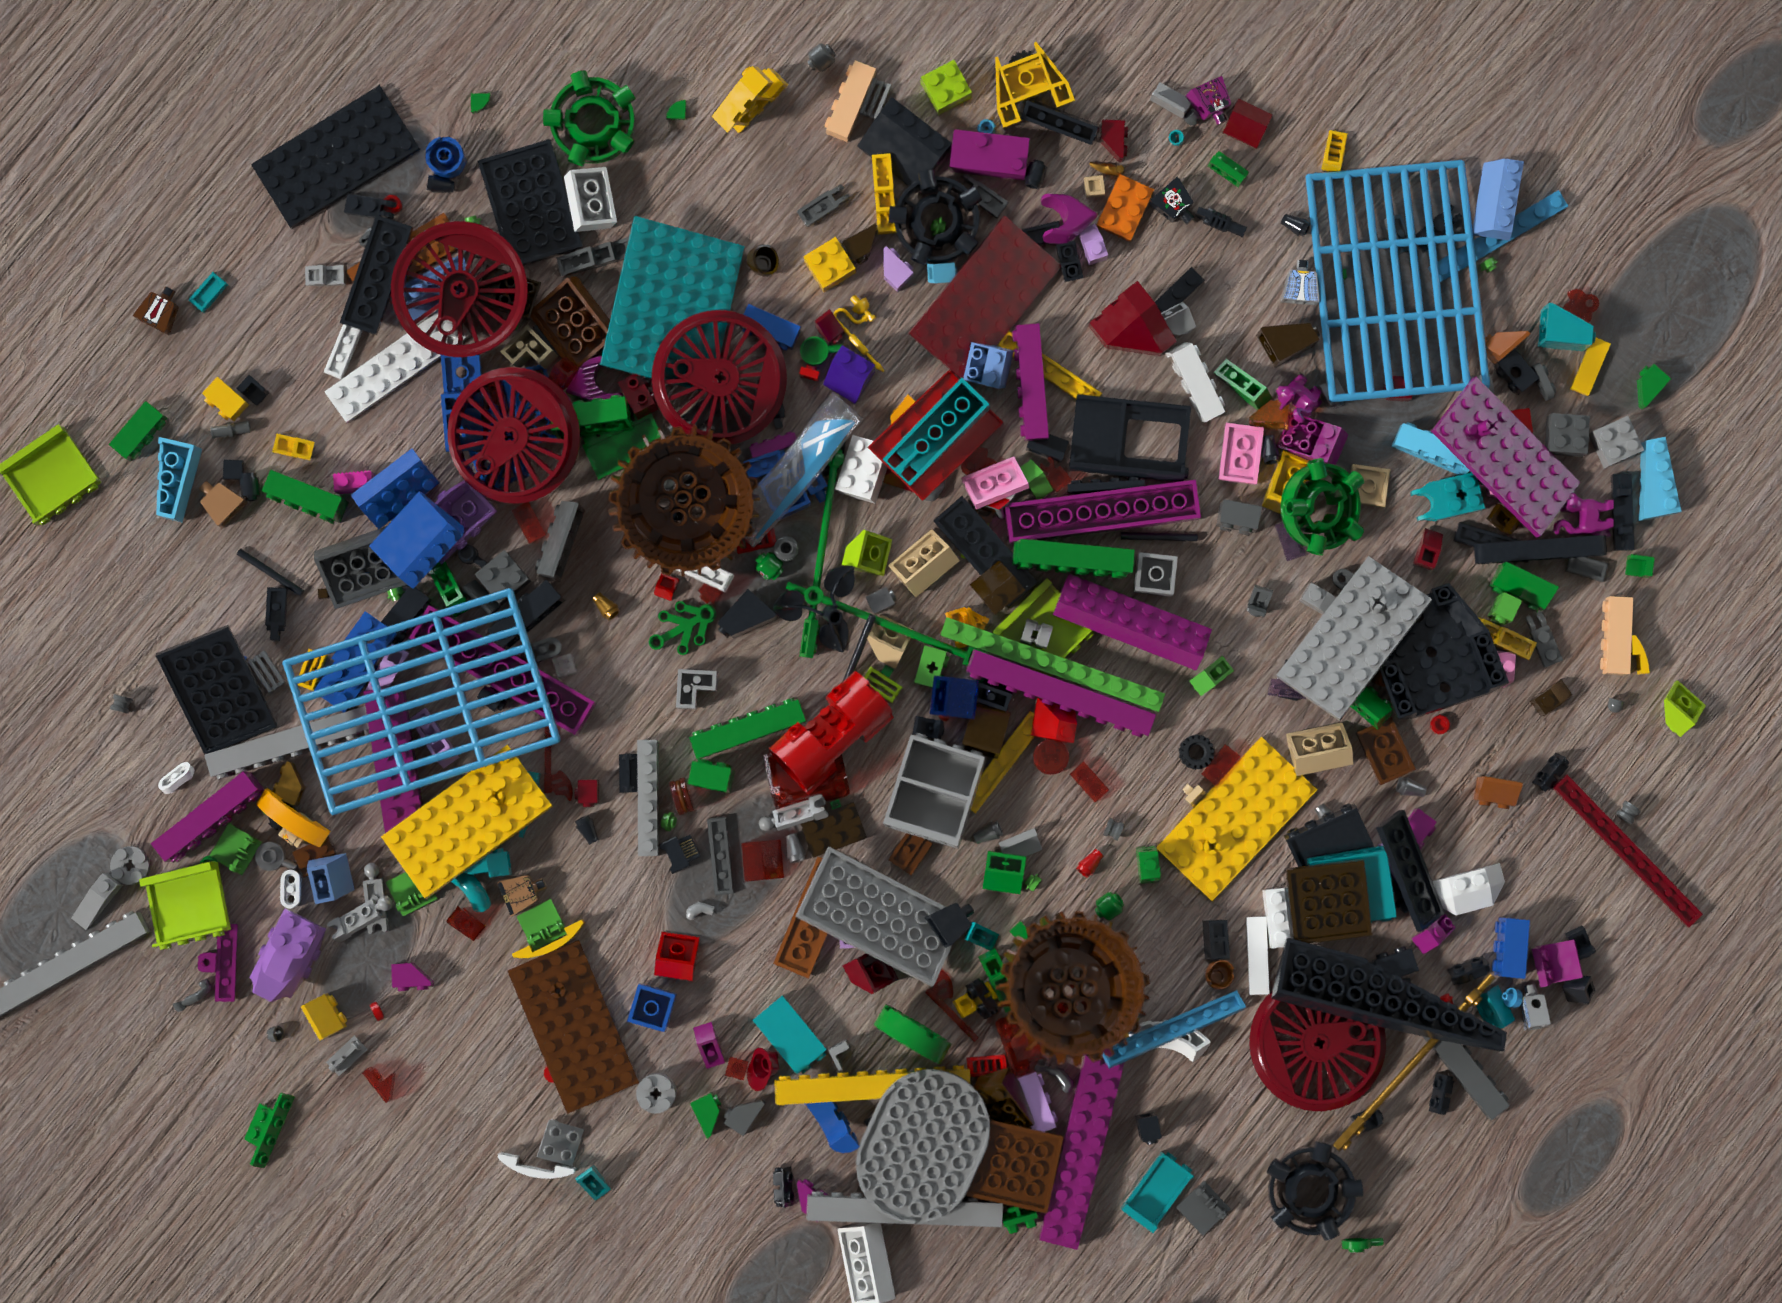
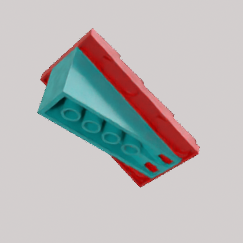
M948 370L867 448L924 501L1004 422L990 409V404L963 378L959 380ZM952 419L953 423L947 424L946 421Z

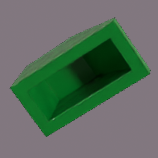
M1655 364L1649 367L1646 365L1639 372L1640 378L1637 380L1638 406L1641 410L1647 407L1671 380Z
M712 1092L690 1103L706 1138L712 1135L720 1112L719 1106L722 1105L718 1095H713Z

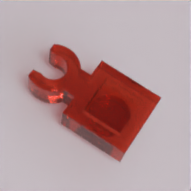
M1048 457L1047 460L1050 462V466L1044 467L1041 463L1040 469L1048 472L1046 478L1057 493L1068 485L1072 479L1061 465L1055 468L1053 459Z

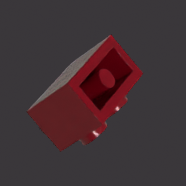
M632 374L618 382L638 420L658 410L655 404L657 402L654 393H649L647 387L650 385L644 376L640 377V375Z

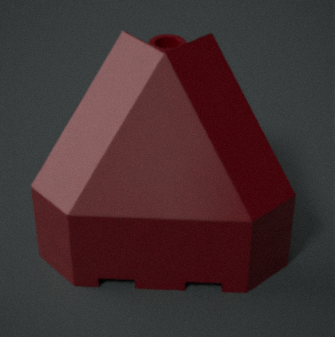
M1138 281L1118 296V299L1110 303L1088 325L1106 349L1161 356L1164 351L1177 342L1156 303Z

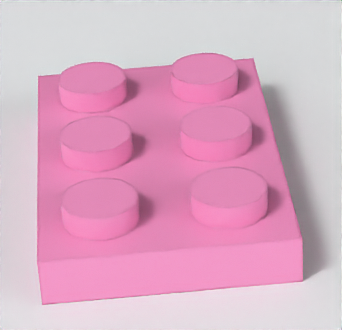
M1233 423L1225 424L1218 480L1257 485L1264 432L1263 427Z
M1015 457L961 478L976 509L1029 488V484Z

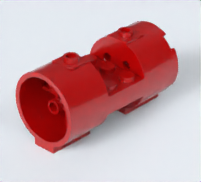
M856 671L832 689L826 696L829 705L823 708L813 720L807 722L805 727L797 722L769 748L771 755L808 795L837 770L834 760L860 738L867 743L894 718L893 711L878 691L876 692L868 680Z

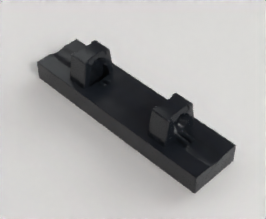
M1612 474L1611 499L1614 500V509H1612V519L1614 520L1613 548L1614 551H1633L1635 547L1632 474Z

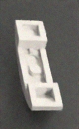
M504 1152L498 1154V1159L506 1166L531 1177L551 1179L565 1177L576 1172V1167L557 1164L554 1171L518 1164L520 1156Z

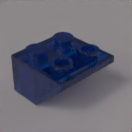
M934 676L930 714L943 717L975 719L979 681Z

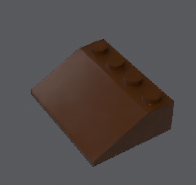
M577 276L567 277L533 308L530 317L570 370L575 373L584 362L603 353L610 319Z

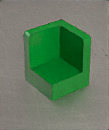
M1633 554L1627 556L1625 575L1643 578L1652 577L1655 557Z

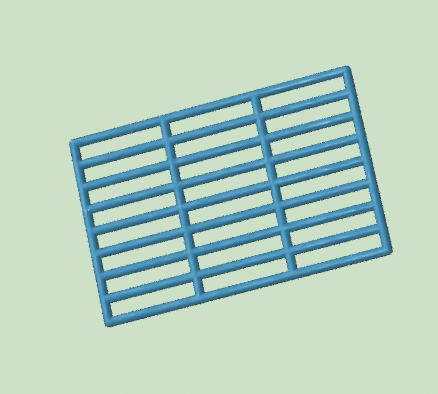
M1463 160L1307 174V197L1315 272H1317L1319 309L1330 402L1463 391L1470 382L1463 319L1465 315H1475L1482 376L1481 382L1489 388L1490 377L1465 162ZM1450 168H1458L1465 233L1454 234L1446 170ZM1428 170H1439L1446 235L1435 236ZM1420 171L1427 237L1419 238L1415 236L1408 173ZM1401 173L1408 239L1396 238L1389 174ZM1382 175L1389 240L1386 241L1377 240L1371 176ZM1352 177H1363L1370 242H1358ZM1344 178L1351 244L1340 245L1333 179ZM1325 180L1331 246H1320L1314 181ZM1466 241L1474 306L1462 308L1455 249V242ZM1447 243L1454 309L1443 310L1436 244ZM1428 244L1435 311H1424L1417 245ZM1409 246L1416 312L1405 313L1398 247ZM1390 248L1397 308V314L1386 315L1379 258V249ZM1361 250H1371L1378 316H1366L1360 260ZM1352 251L1358 318H1347L1340 252ZM1333 253L1340 319L1328 320L1321 254ZM1455 316L1463 383L1451 384L1444 317ZM1436 318L1444 385L1432 386L1425 319ZM1417 320L1424 387H1413L1406 321ZM1388 322H1398L1405 388L1394 389L1387 331ZM1379 323L1386 390L1375 391L1367 324ZM1360 325L1367 392H1355L1348 326ZM1332 327H1341L1348 391L1346 394H1336L1329 330Z
M512 588L283 661L284 670L331 815L349 811L548 747L561 741ZM505 597L508 598L511 607L509 609L446 629L443 628L442 617ZM512 615L514 616L516 627L449 647L446 636ZM430 621L434 622L436 632L369 653L367 641ZM516 634L520 635L522 642L520 646L464 664L455 665L452 656L454 654ZM437 639L440 641L441 651L375 671L372 662L374 659ZM359 644L361 656L296 677L294 675L292 665ZM523 652L526 654L527 664L461 684L458 673ZM445 657L448 669L381 690L379 678ZM365 663L368 672L366 675L303 695L300 694L299 683ZM531 671L534 682L467 703L465 691L524 672ZM451 676L454 685L452 688L390 708L386 706L384 700L386 696ZM369 681L371 682L373 693L306 713L303 702ZM537 689L539 701L476 721L472 719L470 713L472 709ZM457 694L460 706L394 727L392 725L390 715ZM373 700L377 701L380 711L312 732L309 722L311 720ZM543 707L546 719L481 740L478 738L477 728ZM463 713L466 723L464 725L405 744H398L395 734ZM381 718L383 720L385 730L318 751L315 739ZM549 726L552 736L550 738L488 758L484 757L482 750L484 746ZM467 731L469 732L471 743L406 764L404 763L402 752ZM385 737L389 739L391 745L389 749L327 769L323 767L321 760L323 757ZM475 751L478 760L476 762L410 782L407 773L409 770L465 752ZM394 755L396 767L331 788L329 786L327 776ZM400 774L403 783L401 786L339 806L335 805L333 798L335 794Z

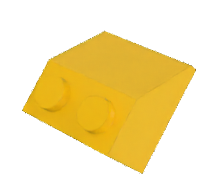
M329 993L323 994L301 1006L319 1040L326 1039L347 1027L345 1015L342 1012L339 1013L336 1005H338L337 1001Z

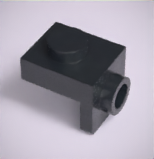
M915 716L912 735L919 733L930 739L941 740L944 734V721Z
M1582 925L1565 933L1567 941L1575 940L1580 960L1596 953V949L1590 943L1586 929Z
M1376 1110L1365 1122V1130L1362 1133L1379 1128L1383 1124V1115L1380 1110ZM1363 1112L1352 1115V1122H1354L1358 1116H1361Z

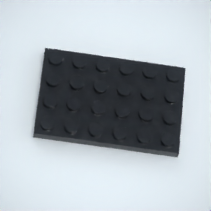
M550 139L478 160L499 234L514 248L523 266L583 248L579 232L574 231L568 195Z
M229 624L156 653L155 656L204 755L277 727V723Z

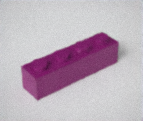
M789 431L784 436L777 435L774 439H765L759 444L758 442L753 443L749 448L752 457L755 458L799 444L795 432Z

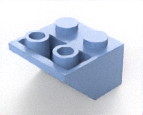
M971 342L963 379L998 389L1006 388L1014 351L998 346Z
M346 853L308 861L307 871L315 904L334 901L355 889Z

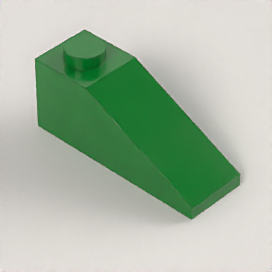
M1225 359L1214 371V374L1259 412L1272 399L1266 386L1228 359Z
M446 561L443 564L438 562L429 573L446 607L467 602L468 600ZM469 609L464 610V611H461V612H458V613H455V614H452V615H453L454 617H457V616L461 615L462 613L468 611Z

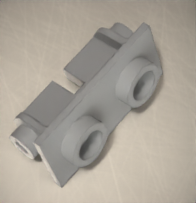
M354 1035L326 1062L329 1065L328 1068L340 1076L368 1049Z

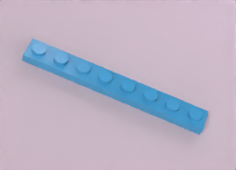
M1559 190L1515 215L1510 241L1568 207ZM1482 236L1474 240L1476 261L1510 241ZM1467 245L1456 250L1458 272L1469 266ZM1449 256L1438 261L1440 282L1451 277Z
M1236 990L1127 1037L1128 1044L1121 1048L1118 1044L1114 1045L1113 1050L1115 1054L1107 1057L1103 1053V1058L1108 1068H1112L1243 1011L1246 1006Z

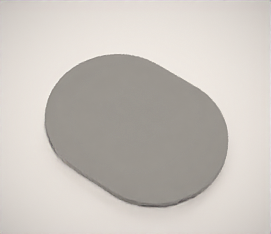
M925 1069L901 1077L885 1091L861 1139L856 1159V1171L860 1187L870 1204L877 1211L898 1222L919 1224L942 1218L955 1209L962 1201L982 1161L990 1136L988 1112L975 1088L956 1074L937 1069Z

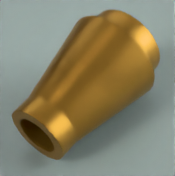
M601 592L593 597L592 600L604 619L607 618L610 621L619 614L618 605L605 597Z

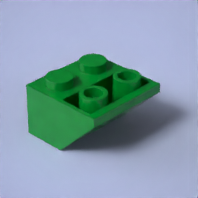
M988 851L982 889L1021 895L1026 856Z

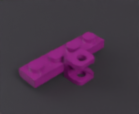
M230 924L231 930L224 931L225 935L217 937V952H206L198 955L199 971L216 972V1002H235L238 924ZM205 959H208L210 962L208 966L204 964Z

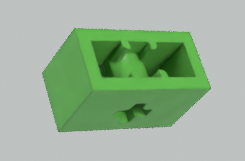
M1505 592L1496 596L1487 617L1492 618L1491 622L1500 626L1513 621L1522 600Z
M924 645L914 684L932 689H937V685L941 686L944 675H941L942 667L946 668L949 657L946 656L947 651ZM932 663H935V667L938 668V670H934L933 673H929L927 665L931 666Z

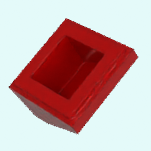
M661 573L655 586L654 595L671 601L679 579Z

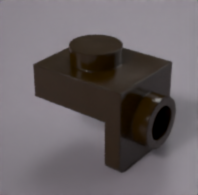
M1498 503L1486 518L1501 532L1508 534L1516 531L1520 523L1511 512Z

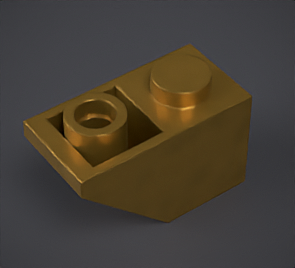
M287 761L280 769L279 775H281L279 782L275 783L272 792L283 798L282 801L299 806L305 786L295 764Z

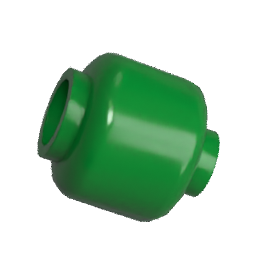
M762 552L755 560L757 562L755 566L756 571L766 580H775L784 570L782 568L783 562L773 552L766 554Z
M1107 892L1096 900L1097 908H1095V912L1099 918L1112 920L1123 912L1124 902L1117 893Z

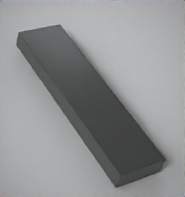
M727 817L707 819L714 893L715 895L734 894Z

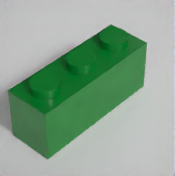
M145 401L108 445L131 462L139 457L141 454L140 450L144 445L151 443L156 431H160L165 426L167 417L149 402Z

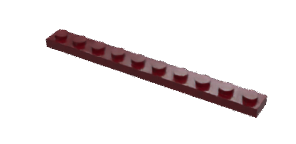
M1565 775L1552 787L1687 928H1690L1703 915L1568 775Z

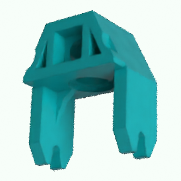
M503 848L495 849L491 854L486 855L467 869L465 873L480 874L489 872V877L512 875L509 851L504 852Z

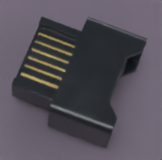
M691 834L681 839L675 836L658 844L660 849L666 851L672 864L670 871L672 874L691 866L689 862L701 856Z

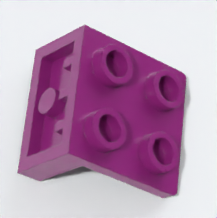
M1575 940L1541 945L1532 949L1540 987L1583 977Z

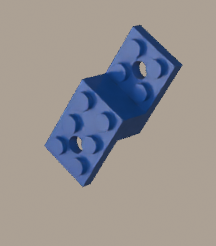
M480 354L471 357L441 355L444 393L441 394L446 452H450L448 445V422L452 408L461 392L473 380L482 375ZM458 367H464L467 370L465 377L457 375ZM480 391L473 399L484 408V397ZM469 403L464 413L482 420V413ZM462 417L461 426H465L469 430L483 431V426ZM468 434L466 437L460 435L461 445L484 440V435ZM484 444L462 449V451L482 450Z
M365 611L345 640L387 626ZM397 633L376 638L371 644L367 643L369 653L389 647ZM359 644L336 651L331 658L334 660L333 664L361 656ZM380 658L372 660L375 671L378 668L376 663ZM365 663L324 675L314 691L337 684L340 681L344 682L368 674ZM368 682L347 688L343 692L322 696V698L332 705L357 698ZM348 708V709H345V710H342V712H343V713H344V712H347V711L349 710V708Z

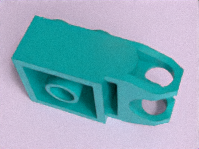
M1472 472L1429 482L1422 488L1410 492L1411 496L1426 497L1431 504L1430 510L1427 513L1416 517L1417 522L1423 520L1436 522L1480 512L1485 509L1478 478ZM1459 492L1463 494L1462 500L1456 496Z

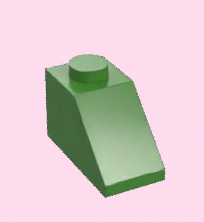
M1221 656L1192 678L1190 683L1202 696L1234 670L1226 659Z

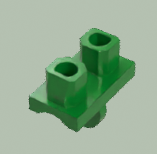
M1012 1206L1007 1208L1008 1212L1002 1214L1004 1228L1006 1227L1010 1234L1018 1232V1224L1025 1222L1026 1227L1029 1229L1037 1226L1036 1218L1038 1216L1036 1211Z

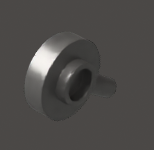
M266 842L261 844L256 850V863L263 870L274 871L281 866L295 871L298 868L297 863L285 859V851L278 843Z

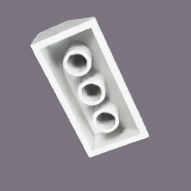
M861 1223L838 1228L852 1303H884L896 1299L881 1223Z

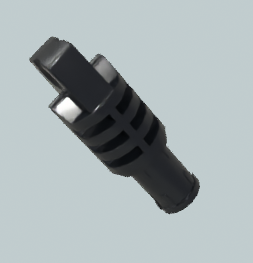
M1199 207L1195 214V217L1202 220L1203 224L1222 232L1229 231L1243 238L1247 226L1232 221L1230 216L1211 208L1207 210Z

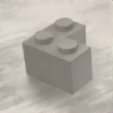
M678 669L676 708L697 710L698 691L717 692L718 672Z

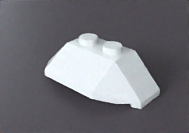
M1500 863L1432 882L1443 909L1454 915H1460L1493 906L1505 880Z

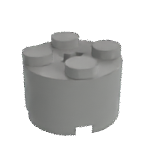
M652 1073L646 1076L639 1083L636 1091L640 1107L654 1114L662 1113L669 1109L677 1096L675 1083L669 1076L663 1073ZM656 1088H658V1092H661L658 1098H655V1095L652 1094Z

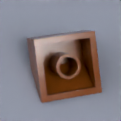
M1486 776L1477 777L1474 800L1479 801V805L1490 806V803L1498 804L1497 808L1509 810L1510 806H1516L1523 783Z

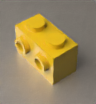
M216 377L202 393L206 397L204 401L212 408L214 406L219 408L220 411L218 413L225 420L230 418L235 421L250 405L219 377Z

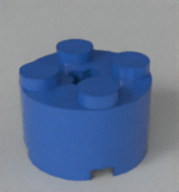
M438 137L433 139L426 148V163L435 175L450 180L460 175L467 163L466 155L455 139L451 137Z

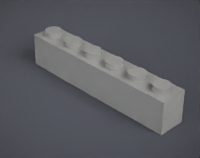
M637 740L638 856H659L658 740Z

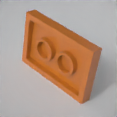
M1119 174L1096 226L1131 242L1154 189Z

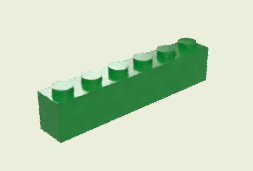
M793 697L784 700V704L776 707V704L765 707L766 711L758 713V710L747 713L746 718H732L728 720L729 724L722 726L721 723L710 726L711 730L704 732L701 729L693 732V736L689 737L696 759H702L788 729L797 722L800 724L805 723L806 719L799 700H794Z

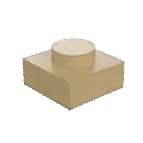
M1103 175L1084 177L1086 198L1105 195Z

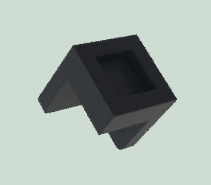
M250 375L236 388L256 406L270 393Z
M1583 976L1579 979L1565 981L1562 987L1568 1002L1589 1004L1595 992L1591 976Z

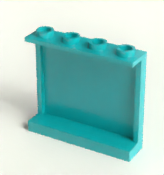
M1383 846L1307 858L1308 866L1364 859L1371 923L1376 920L1390 921L1392 918L1397 917L1389 862Z

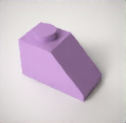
M1096 224L1089 225L1079 234V238L1088 265L1107 260L1108 253Z

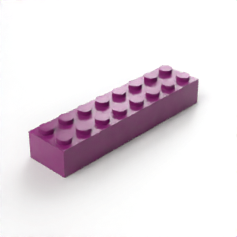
M1068 574L1053 615L1196 671L1204 657L1212 631L1211 628L1072 574Z
M366 690L363 691V694L367 695L373 693L374 691ZM405 691L384 697L387 708L407 702ZM376 700L365 703L367 715L380 711ZM408 710L390 715L393 727L410 722ZM382 718L368 722L370 734L385 730ZM411 729L395 734L399 745L413 741ZM388 737L371 742L373 753L391 748ZM414 749L401 753L405 764L416 760ZM394 755L374 761L376 773L397 766ZM417 768L407 771L410 782L419 780ZM400 774L377 781L379 792L403 785ZM420 788L380 800L385 833L423 806Z

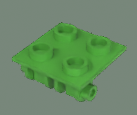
M228 823L209 856L216 858V861L227 866L229 870L243 875L262 842Z
M406 872L386 882L396 902L395 906L402 916L437 899L435 894L425 899Z
M551 899L516 916L528 938V944L532 946L534 951L567 934L564 929L565 925Z

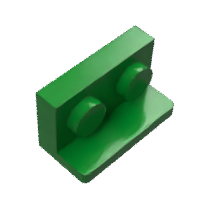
M1220 151L1211 158L1207 166L1237 188H1239L1249 174V171Z

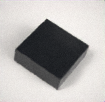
M224 460L223 479H241V474L244 472V461Z

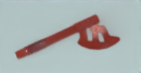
M549 726L545 727L544 739L551 737ZM552 745L545 747L544 793H552L553 791L555 795H565L571 801L573 796L571 781L561 770L554 775L551 774ZM558 779L563 780L562 782H559L557 784H552V781ZM563 786H566V787H567V790H559V789H558V788L563 787Z
M941 969L934 986L930 987L925 993L975 1042L979 1037L944 1002L946 998L952 999L953 985L949 976ZM944 979L945 983L938 986V983ZM947 988V992L941 995L937 994L940 990Z

